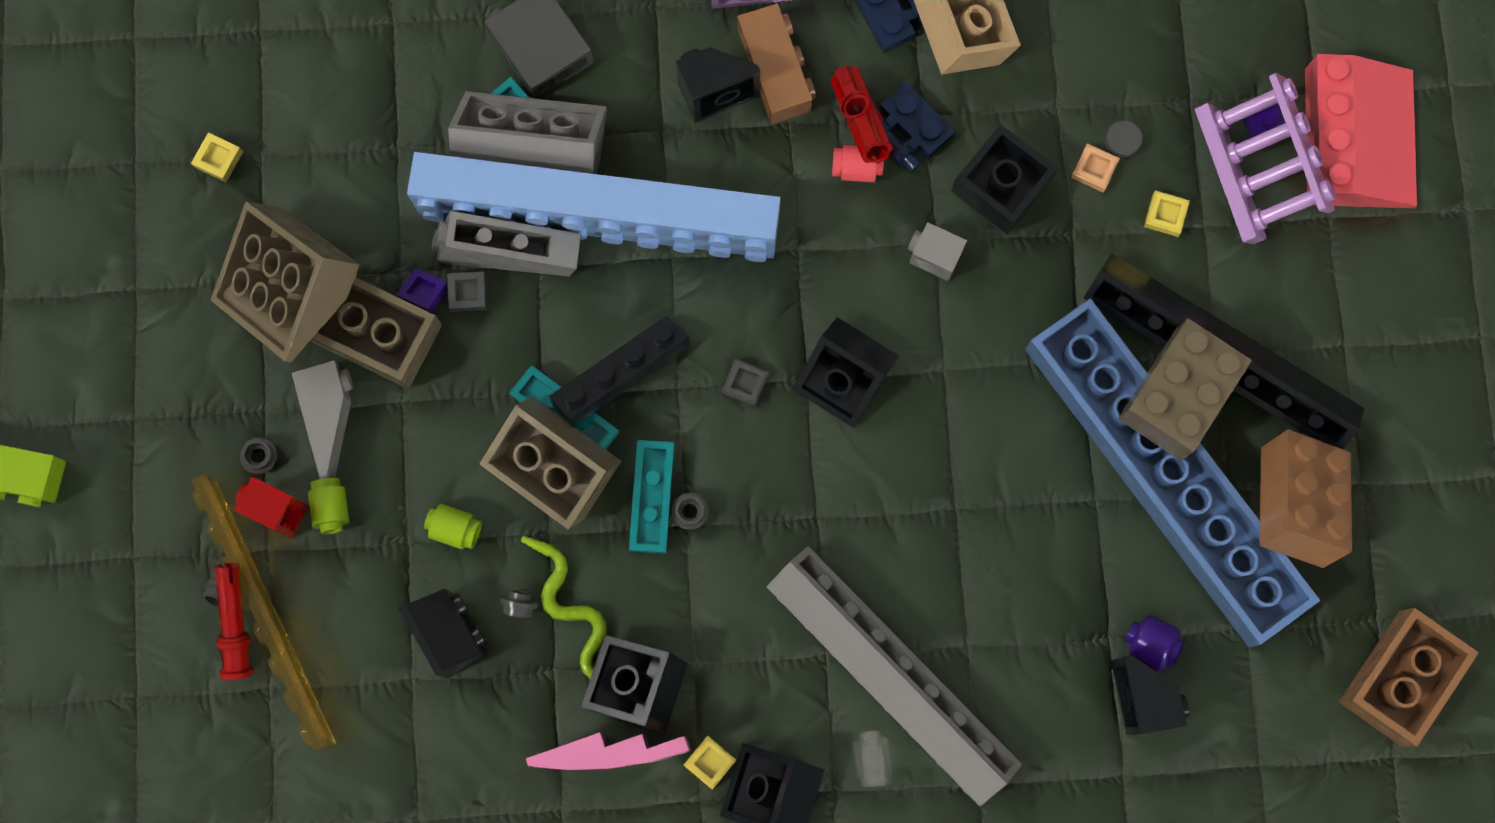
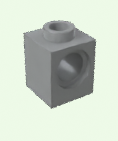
M927 222L923 233L916 230L907 250L913 253L909 263L949 281L967 240Z

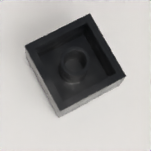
M1000 124L956 177L951 191L1008 235L1051 183L1058 168Z

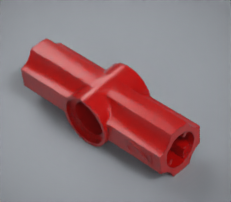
M844 65L834 71V76L830 80L840 104V113L848 123L865 163L873 162L878 164L889 158V153L893 150V146L884 128L882 115L873 102L860 69L857 66L849 67Z

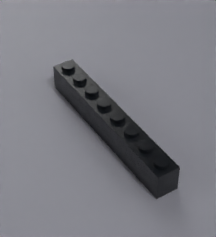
M1112 253L1083 297L1086 300L1091 298L1097 307L1162 347H1165L1174 331L1189 318L1252 360L1233 391L1308 437L1343 449L1360 427L1364 407Z

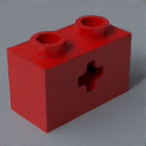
M251 477L249 483L245 482L239 488L235 497L237 505L234 511L292 539L309 506L293 496Z

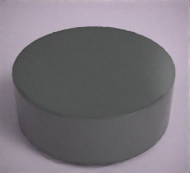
M1122 120L1115 122L1105 135V147L1110 154L1116 157L1129 158L1138 151L1142 144L1141 130L1130 121Z

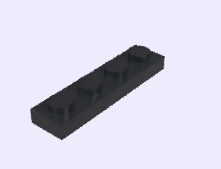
M665 316L549 396L551 404L574 427L690 346L689 337L668 316Z

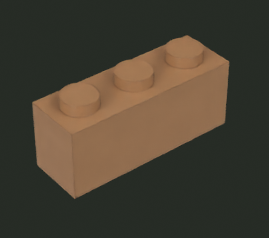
M776 3L738 15L737 30L748 61L758 65L760 69V95L770 124L810 113L812 99L816 98V93L811 78L805 79L801 67L805 66L801 49L799 45L793 47L789 35L793 34V28L788 14L782 15L779 5Z

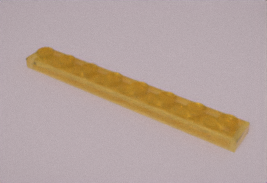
M207 473L191 479L196 488L192 492L193 499L201 511L206 510L211 521L210 524H207L208 532L215 544L221 543L226 554L222 558L223 565L229 562L239 563L242 606L246 611L251 610L256 620V623L252 625L253 631L258 641L262 645L266 644L272 657L268 658V663L271 671L277 679L282 678L287 691L283 693L287 706L292 713L297 711L303 725L299 726V732L303 741L308 747L313 746L315 751H323L335 745L336 741L216 479Z

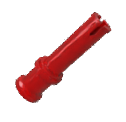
M229 562L224 563L225 567H222V564L214 566L221 634L216 640V646L221 649L222 669L219 671L220 679L239 680L252 676L254 668L249 665L248 645L251 643V636L248 632L244 631L239 563Z

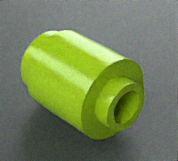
M323 478L310 482L311 490L308 491L312 528L320 529V534L342 532L343 525L348 524L350 521L345 487L341 486L340 479Z
M442 503L438 505L437 509L431 508L424 523V529L429 530V539L461 550L464 547L474 548L482 528V521L475 519L474 514Z

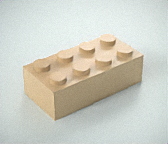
M914 0L941 75L1000 65L1021 46L1004 0Z

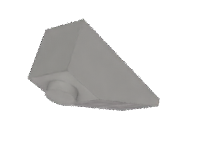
M333 360L292 372L320 479L335 478L351 405L349 391L354 389L348 369H342Z

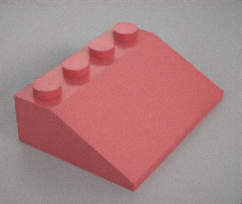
M1317 54L1305 68L1306 117L1311 128V132L1307 133L1311 146L1315 145L1322 156L1323 166L1319 168L1324 180L1328 179L1334 188L1336 200L1332 201L1333 205L1416 208L1417 184L1413 70L1355 55ZM1307 181V191H1310L1311 189Z

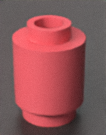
M843 145V148H834L832 177H841V181L875 183L876 175L883 176L884 161L878 164L873 162L865 163L857 145Z

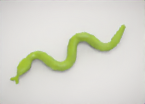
M522 536V543L547 557H551L555 562V569L545 582L540 596L543 609L553 619L563 621L587 620L593 627V632L580 654L579 662L582 672L591 679L594 670L593 658L601 648L605 635H607V621L599 610L588 605H559L556 602L555 596L568 572L566 557L558 548L550 543Z

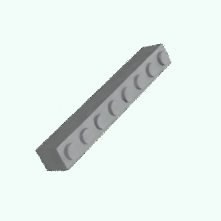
M809 546L794 557L768 584L767 588L979 806L983 805L1007 785L1022 766L1015 756Z

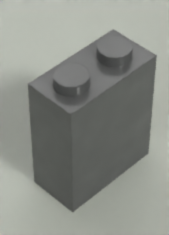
M516 0L507 7H498L484 21L489 36L534 99H539L594 63L591 49L556 0Z

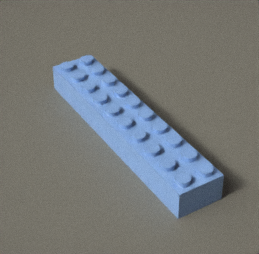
M414 152L407 195L419 215H423V219L432 222L444 221L449 212L454 211L581 234L580 240L587 239V236L601 237L603 242L610 244H622L623 240L637 242L638 246L649 249H656L659 245L673 246V250L682 253H693L695 249L707 250L710 255L722 258L730 257V253L745 255V259L754 262H765L766 258L774 259L780 214V197L420 152Z

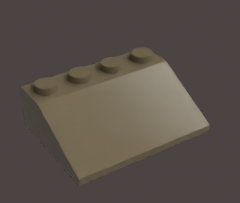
M245 201L210 301L282 360L292 362L345 302L356 279V273L360 264L283 208Z

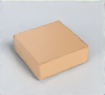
M1087 143L1071 178L1104 193L1120 158Z

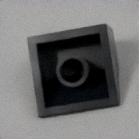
M711 47L701 51L698 48L689 50L676 61L678 87L695 123L760 96V69L754 63Z
M837 317L821 336L792 389L854 428L883 384L899 355Z
M442 589L399 608L436 676L448 679L487 656L482 648L487 645L486 639L477 625L472 628L470 627L464 616L469 610L459 593L452 595L449 590Z
M605 635L581 708L634 727L665 735L688 663L670 652Z
M1134 656L1111 660L1126 735L1145 734L1187 726L1185 718L1190 716L1189 704L1184 694L1180 695L1178 686Z
M743 743L720 816L737 823H808L825 769Z

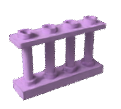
M1278 73L1269 76L1273 90L1227 111L1209 103L1195 109L1242 241L1250 244H1256L1267 239L1264 229L1267 228L1268 223L1314 204L1317 205L1318 210L1321 212L1330 213L1335 211L1332 202L1336 200L1334 188L1328 179L1324 180L1319 168L1323 166L1322 156L1315 145L1311 146L1307 133L1311 132L1310 124L1305 114L1298 112L1294 101L1298 98L1296 87L1290 78L1286 79ZM1279 103L1286 123L1239 144L1231 141L1228 133L1231 124ZM1288 137L1292 138L1298 157L1251 177L1243 174L1240 166L1243 157ZM1304 170L1311 189L1310 191L1262 211L1260 208L1256 209L1252 196L1255 195V190Z

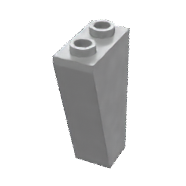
M450 211L445 221H439L438 229L434 231L432 251L437 252L436 263L570 277L577 269L581 234Z

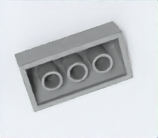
M465 91L448 127L450 156L596 174L601 160L607 106Z

